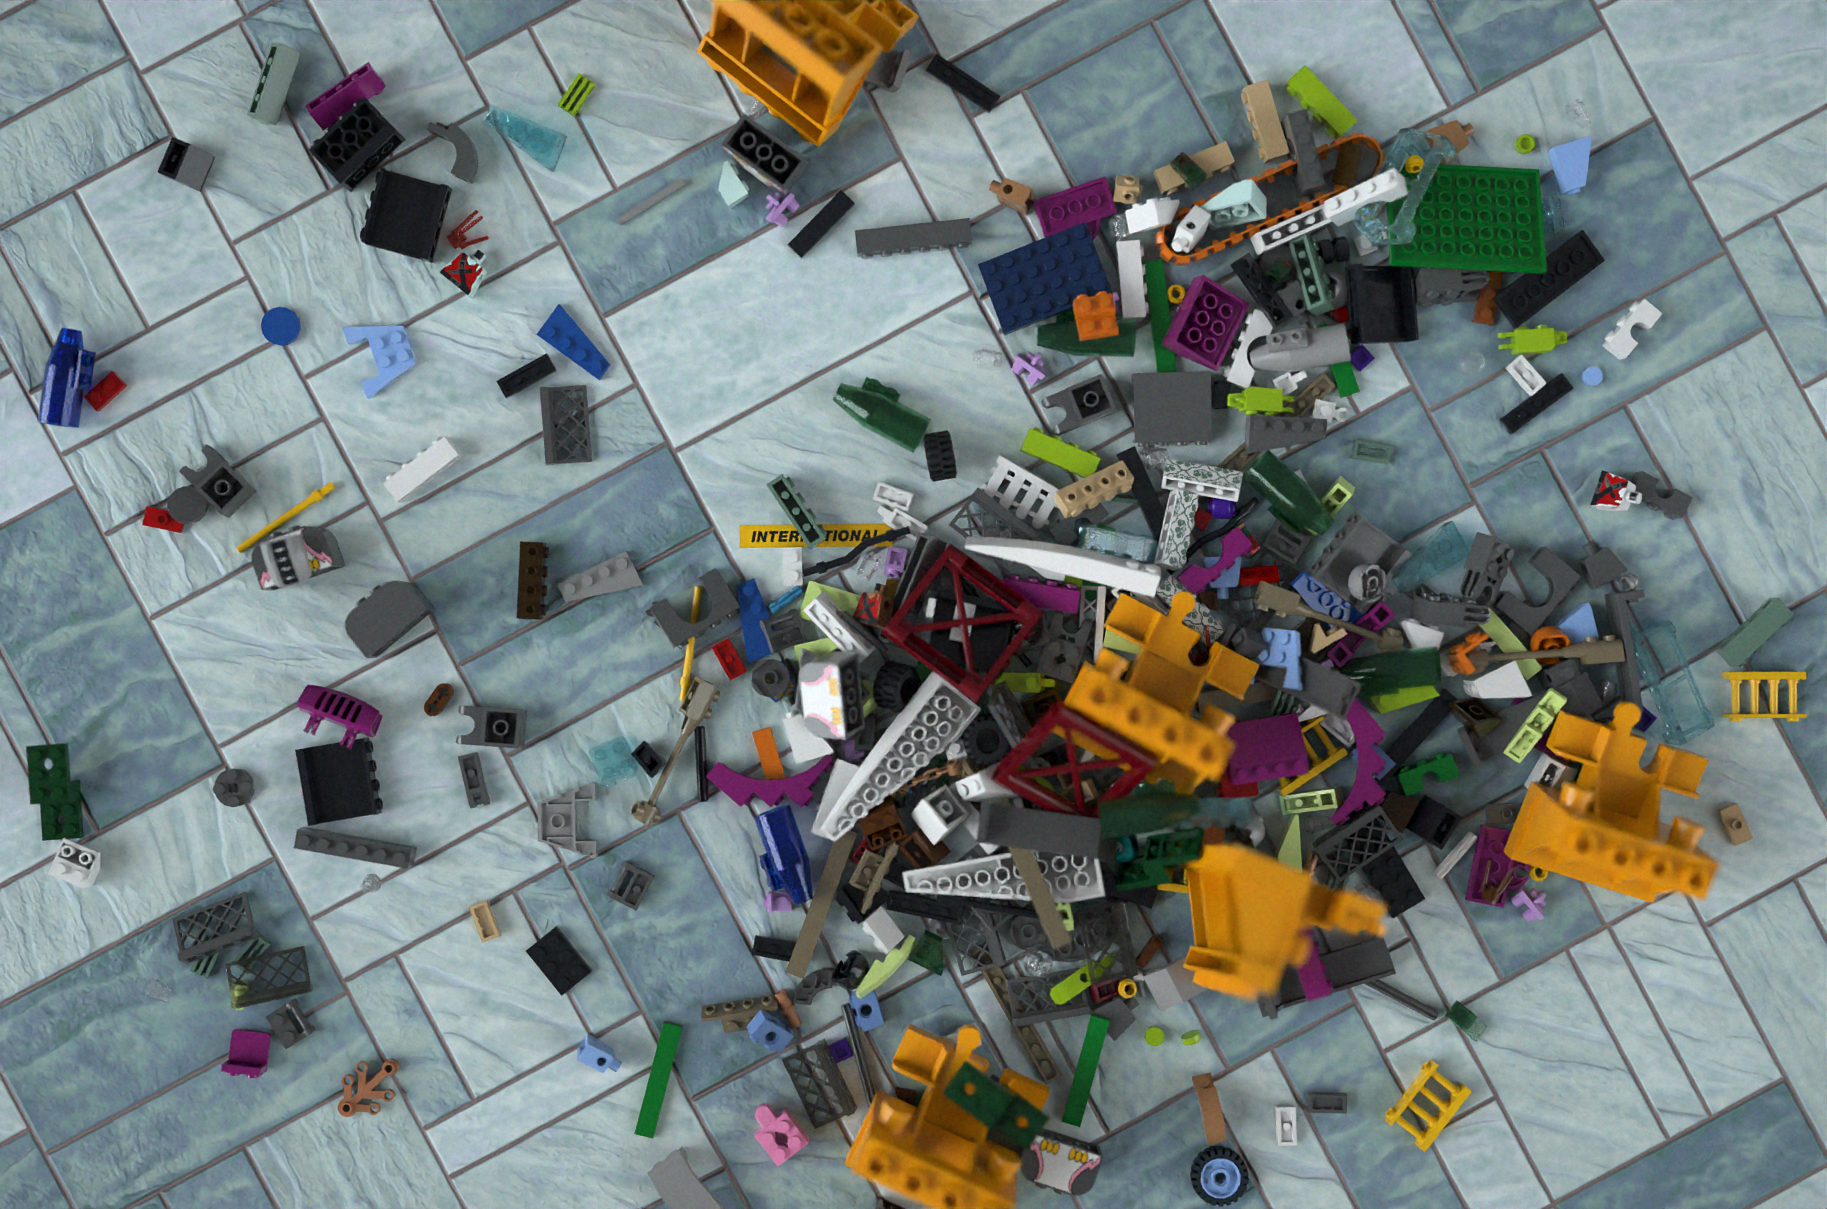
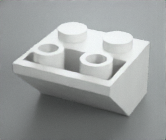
M1170 197L1158 201V198L1147 200V204L1138 203L1132 205V209L1125 211L1129 234L1143 233L1171 224L1180 204L1179 200H1171Z
M1405 619L1404 621L1397 622V626L1402 632V636L1409 649L1428 655L1438 654L1444 635L1443 632L1439 631V627L1424 624L1421 626V622L1414 619Z
M1543 752L1524 786L1528 789L1531 781L1561 790L1565 781L1571 782L1578 770Z
M63 838L48 874L83 889L94 885L100 870V852Z
M880 905L868 914L862 923L864 932L868 936H873L877 949L880 952L884 951L886 954L905 937L904 932L883 905Z

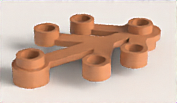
M395 1059L386 1060L382 1065V1070L366 1084L369 1065L366 1061H360L355 1067L358 1072V1093L352 1097V1084L355 1078L352 1074H346L341 1080L344 1086V1099L338 1103V1112L344 1117H351L356 1112H369L371 1115H376L381 1110V1105L378 1102L371 1104H360L358 1102L362 1098L383 1099L386 1102L391 1101L395 1097V1092L392 1089H386L385 1091L372 1089L387 1075L395 1074L399 1069V1063ZM363 1064L365 1066V1070H361L359 1068V1065ZM391 1065L392 1071H388L386 1066ZM345 1078H350L351 1083H346ZM386 1092L391 1094V1098L386 1097ZM344 1105H349L350 1110H345ZM373 1105L376 1106L377 1111H373L371 1107Z

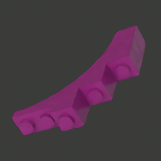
M1356 697L1345 716L1354 733L1358 750L1356 778L1349 796L1342 806L1330 817L1334 824L1339 822L1340 825L1350 818L1348 816L1353 810L1358 812L1363 808L1365 800L1370 806L1373 804L1378 806L1385 800L1383 796L1386 795L1371 777L1372 774L1377 776L1385 769L1383 766L1386 763L1371 747L1373 743L1378 745L1385 739L1383 737L1385 732Z
M829 754L825 755L816 765L805 772L779 780H760L746 777L731 770L721 762H718L706 777L740 807L744 804L748 806L754 799L752 795L755 793L770 807H773V805L778 806L784 799L782 795L786 794L802 808L804 805L808 807L815 799L812 797L814 792L809 787H815L821 780L819 775L823 771L827 773L834 765L832 763L834 758Z

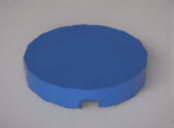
M276 307L266 312L262 318L261 330L269 342L284 346L291 344L297 339L301 330V323L296 313L290 309Z

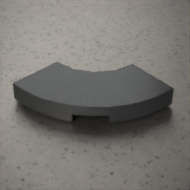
M823 968L808 974L798 984L792 998V1003L811 1005L813 997L819 991L832 988L834 968Z

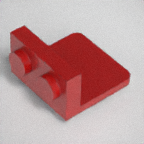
M1225 762L1217 777L1219 785L1216 788L1218 799L1226 803L1232 802V799L1257 796L1259 794L1257 782L1232 785L1229 782L1227 764Z

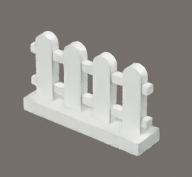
M1000 454L996 460V463L999 465L997 467L993 466L991 469L994 472L988 484L983 483L982 485L983 492L991 498L994 495L1001 498L999 504L1005 509H1008L1010 505L1017 508L1015 514L1018 519H1024L1027 514L1034 517L1032 521L1034 528L1040 529L1044 524L1048 525L1050 522L1047 519L1054 507L1058 508L1054 498L1056 491L1060 490V488ZM1008 470L1016 473L1014 477L1007 474ZM1005 478L1011 482L1003 494L997 490ZM1025 479L1032 483L1031 486L1024 484ZM1020 488H1023L1027 493L1021 503H1018L1014 498ZM1042 489L1049 492L1047 496L1040 493ZM1038 497L1044 500L1036 513L1030 509Z

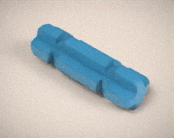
M796 586L791 592L789 591L777 599V602L774 601L770 604L769 608L775 614L780 611V608H784L804 592L800 586Z

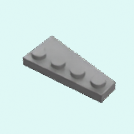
M627 551L558 584L565 602L644 586Z

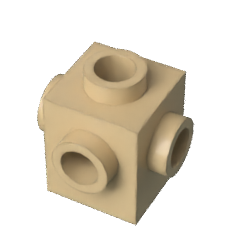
M1117 175L1113 201L1124 204H1136L1137 198L1141 197L1143 186L1139 185L1140 177Z

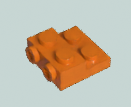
M1101 291L1092 297L1082 294L1074 299L1073 311L1080 341L1118 335L1119 330L1115 317L1116 309L1112 293L1107 294L1106 291Z

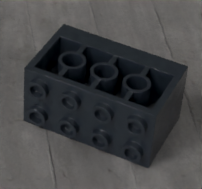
M364 97L357 100L349 112L343 113L334 126L328 127L325 135L320 139H316L308 151L344 188L351 192L406 139Z

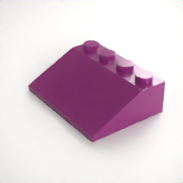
M1204 275L1195 277L1161 345L1179 356L1218 371L1249 303Z
M1297 713L1234 722L1225 733V736L1235 744L1226 760L1229 782L1232 785L1309 773L1307 753Z

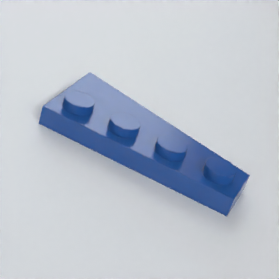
M558 304L536 335L600 380L610 367L609 362L563 307Z
M1302 571L1289 584L1297 594L1301 595L1300 598L1305 605L1313 608L1315 611L1354 624L1363 615L1307 572ZM1320 621L1328 630L1332 627H1335L1334 625Z
M754 578L736 585L747 664L773 654L768 646L764 631L760 627V620H769L771 618ZM772 626V632H775V627Z

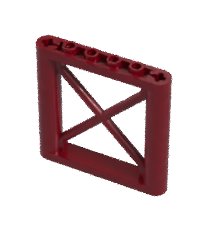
M950 544L888 622L882 634L976 703L990 685L993 687L1000 677L997 676L1001 670L1006 671L1011 664L1009 659L1012 655L1017 656L1023 648L1020 646L1021 643L1031 638L1034 633L1032 629L1040 620L1044 611L953 544ZM942 569H947L952 573L959 619L910 625L903 620ZM960 574L1009 609L1011 613L967 618ZM1010 620L1018 621L1023 625L1022 629L983 679L975 673L968 626ZM960 627L967 672L915 633Z
M1058 701L995 768L992 781L1052 813L1103 819L1109 815L1115 806L1121 803L1127 794L1133 791L1139 782L1145 779L1146 775L1155 767L1158 755L1063 701ZM1057 726L1064 730L1070 764L1029 770L1018 768ZM1072 730L1117 754L1120 758L1078 763ZM1120 765L1130 766L1092 807L1085 804L1079 771ZM1071 772L1077 804L1029 777Z

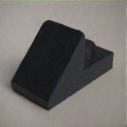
M645 740L631 753L651 778L666 765V760L659 756Z
M1066 742L1036 756L1049 762L1050 767L1069 763Z

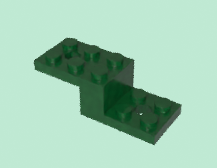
M68 743L26 746L30 804H40L42 841L83 838L80 780H71ZM46 759L52 761L53 766L51 769L45 767ZM60 814L64 815L66 818V823L64 825H61L58 822V816Z
M1197 827L1147 836L1144 855L1136 856L1129 862H1120L1115 883L1117 891L1172 883L1175 864L1200 859L1204 838L1203 828Z
M967 1060L963 1062L942 1093L991 1130L996 1127L1026 1151L1031 1147L1050 1119L1047 1114L1002 1081L997 1084ZM967 1083L974 1085L975 1092L973 1094L966 1092L965 1086ZM1023 1116L1027 1119L1028 1125L1026 1127L1019 1126V1117Z

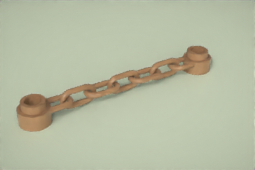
M951 759L946 763L947 766L934 768L926 771L923 775L912 777L908 781L912 780L913 784L908 786L903 784L896 791L911 788L925 780L929 781L938 778L946 772L950 776L958 775L963 771L961 762L957 759ZM936 771L937 775L930 777L929 773Z

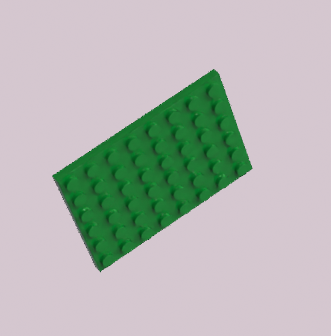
M1386 162L1385 172L1393 168L1399 172L1405 179L1408 192L1407 195L1387 202L1389 266L1542 274L1546 272L1539 169L1425 163L1421 171L1409 173L1405 169L1406 162Z

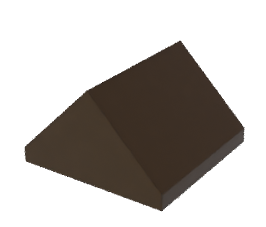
M1365 144L1340 145L1332 183L1353 188L1372 179L1379 153Z
M1051 687L1019 703L1031 726L1034 727L1058 701H1061L1056 687Z
M1478 698L1454 700L1448 704L1454 717L1480 740L1502 722V718Z

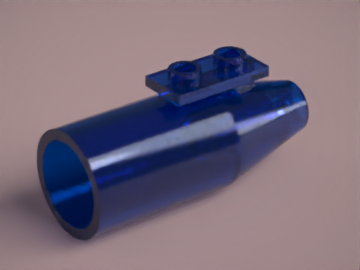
M61 328L45 364L37 421L39 423L79 428L84 390L91 391L96 352L84 350L82 331Z
M790 804L754 816L753 818L766 851L759 857L760 865L767 876V885L771 888L772 892L784 888L795 905L813 899L809 856Z

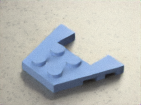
M404 326L342 327L349 345L368 339L380 375L361 382L368 399L374 397L377 392L384 389L391 381L401 376L417 363Z
M1263 627L1261 635L1266 648L1255 660L1249 657L1247 659L1260 666L1287 669L1283 687L1302 691L1303 685L1300 683L1302 668L1299 667V657L1301 656L1300 633L1294 630ZM1253 677V679H1252V681H1251V683H1250V684H1252V685H1254V681H1255V678H1254V677Z

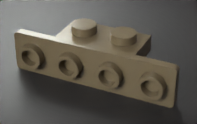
M896 842L887 846L883 856L865 849L849 881L850 885L865 891L857 905V908L863 914H865L866 910L870 909L875 892L877 893L880 890L881 881L884 875L888 874L892 859L898 854L899 845Z
M766 995L710 1004L701 1007L702 1022L721 1019L724 1033L748 1030L746 1026L760 1009L765 1012L778 1010V1001L774 995Z

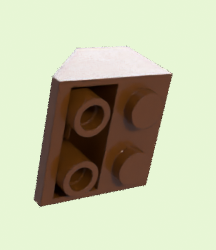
M891 795L886 796L883 799L884 801L878 806L875 805L871 808L863 819H858L872 851L908 837Z
M920 828L902 841L898 847L916 870L935 866L951 852L942 840L933 845Z

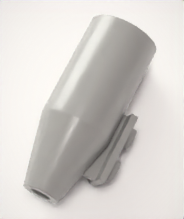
M1345 323L1309 330L1301 328L1266 335V344L1249 351L1254 370L1295 372L1351 361Z

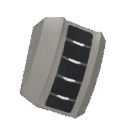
M303 535L288 536L260 544L274 585L284 588L304 583L312 575Z

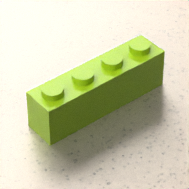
M1306 65L1285 84L1287 92L1300 101V106L1303 109H1307L1313 115V119L1317 124H1322L1325 127L1326 133L1331 138L1337 139L1342 137L1358 121Z
M1037 427L1029 429L1020 449L1021 452L1082 478L1095 473L1101 459L1097 457L1098 454L1088 449L1086 452L1079 449V445L1069 442L1068 445L1062 442V438L1056 435L1049 437L1044 434V430Z

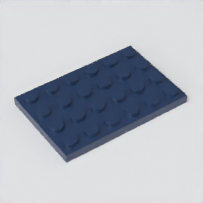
M1086 222L978 264L1004 336L1073 309V301L1079 295L1087 294L1088 297H1092L1101 291H1106L1107 294L1113 293Z

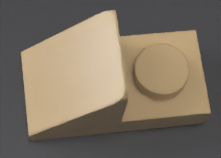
M1314 624L1308 647L1309 653L1314 654L1347 635L1344 628H1337L1335 626L1327 630V635H1325L1320 625Z
M1084 778L1081 780L1085 802L1099 796L1091 779ZM1074 787L1066 792L1064 790L1060 791L1061 795L1077 804Z

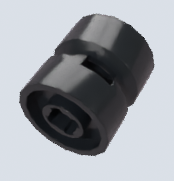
M1345 236L1333 238L1332 241L1329 239L1317 241L1320 247L1318 253L1325 265L1332 264L1334 260L1337 263L1349 260V244Z

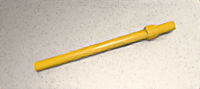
M330 482L321 489H316L311 493V496L236 547L240 553L244 552L314 502L324 499V495L336 488L335 485Z
M695 586L690 623H698L702 587ZM695 637L688 640L689 644L686 647L683 676L680 677L679 684L681 685L680 701H684L692 682L690 675Z

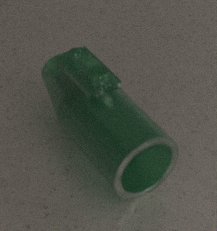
M1069 310L1056 315L1055 322L1037 326V346L1073 356L1133 357L1136 337L1135 319L1116 318L1119 330L1116 336L1080 341L1074 311Z
M866 377L861 388L841 383L833 398V401L862 427L912 453L917 449L931 421L929 417L898 402L901 394L891 387H885L874 378Z
M1270 450L1266 451L1244 475L1243 479L1272 504L1267 510L1295 535L1306 527L1322 536L1335 522L1313 488Z
M1436 646L1377 652L1344 664L1339 668L1340 674L1349 677L1361 685L1358 691L1360 697L1399 694V689L1437 686L1442 683L1441 660Z
M1161 779L1157 781L1158 784L1150 785L1149 782L1138 784V787L1134 789L1136 795L1097 801L1104 841L1161 831L1200 814L1197 794L1176 793L1174 781L1169 782V779Z

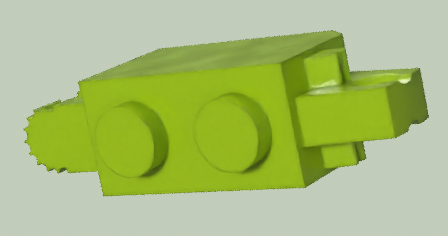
M1547 325L1535 326V329H1528V326H1520L1512 332L1498 333V338H1510L1511 344L1498 345V350H1511V355L1544 354L1552 351L1555 346L1566 344L1568 340L1567 332L1555 331L1554 328H1547Z
M1250 386L1240 393L1229 394L1227 398L1228 407L1239 409V412L1246 413V416L1257 414L1275 416L1277 414L1294 413L1293 408L1283 407V402L1291 403L1294 401V397L1283 395V389Z
M1003 672L1001 676H998L1000 678L996 682L998 684L1005 681L1011 692L1040 693V691H1044V687H1055V679H1045V674L1036 672Z

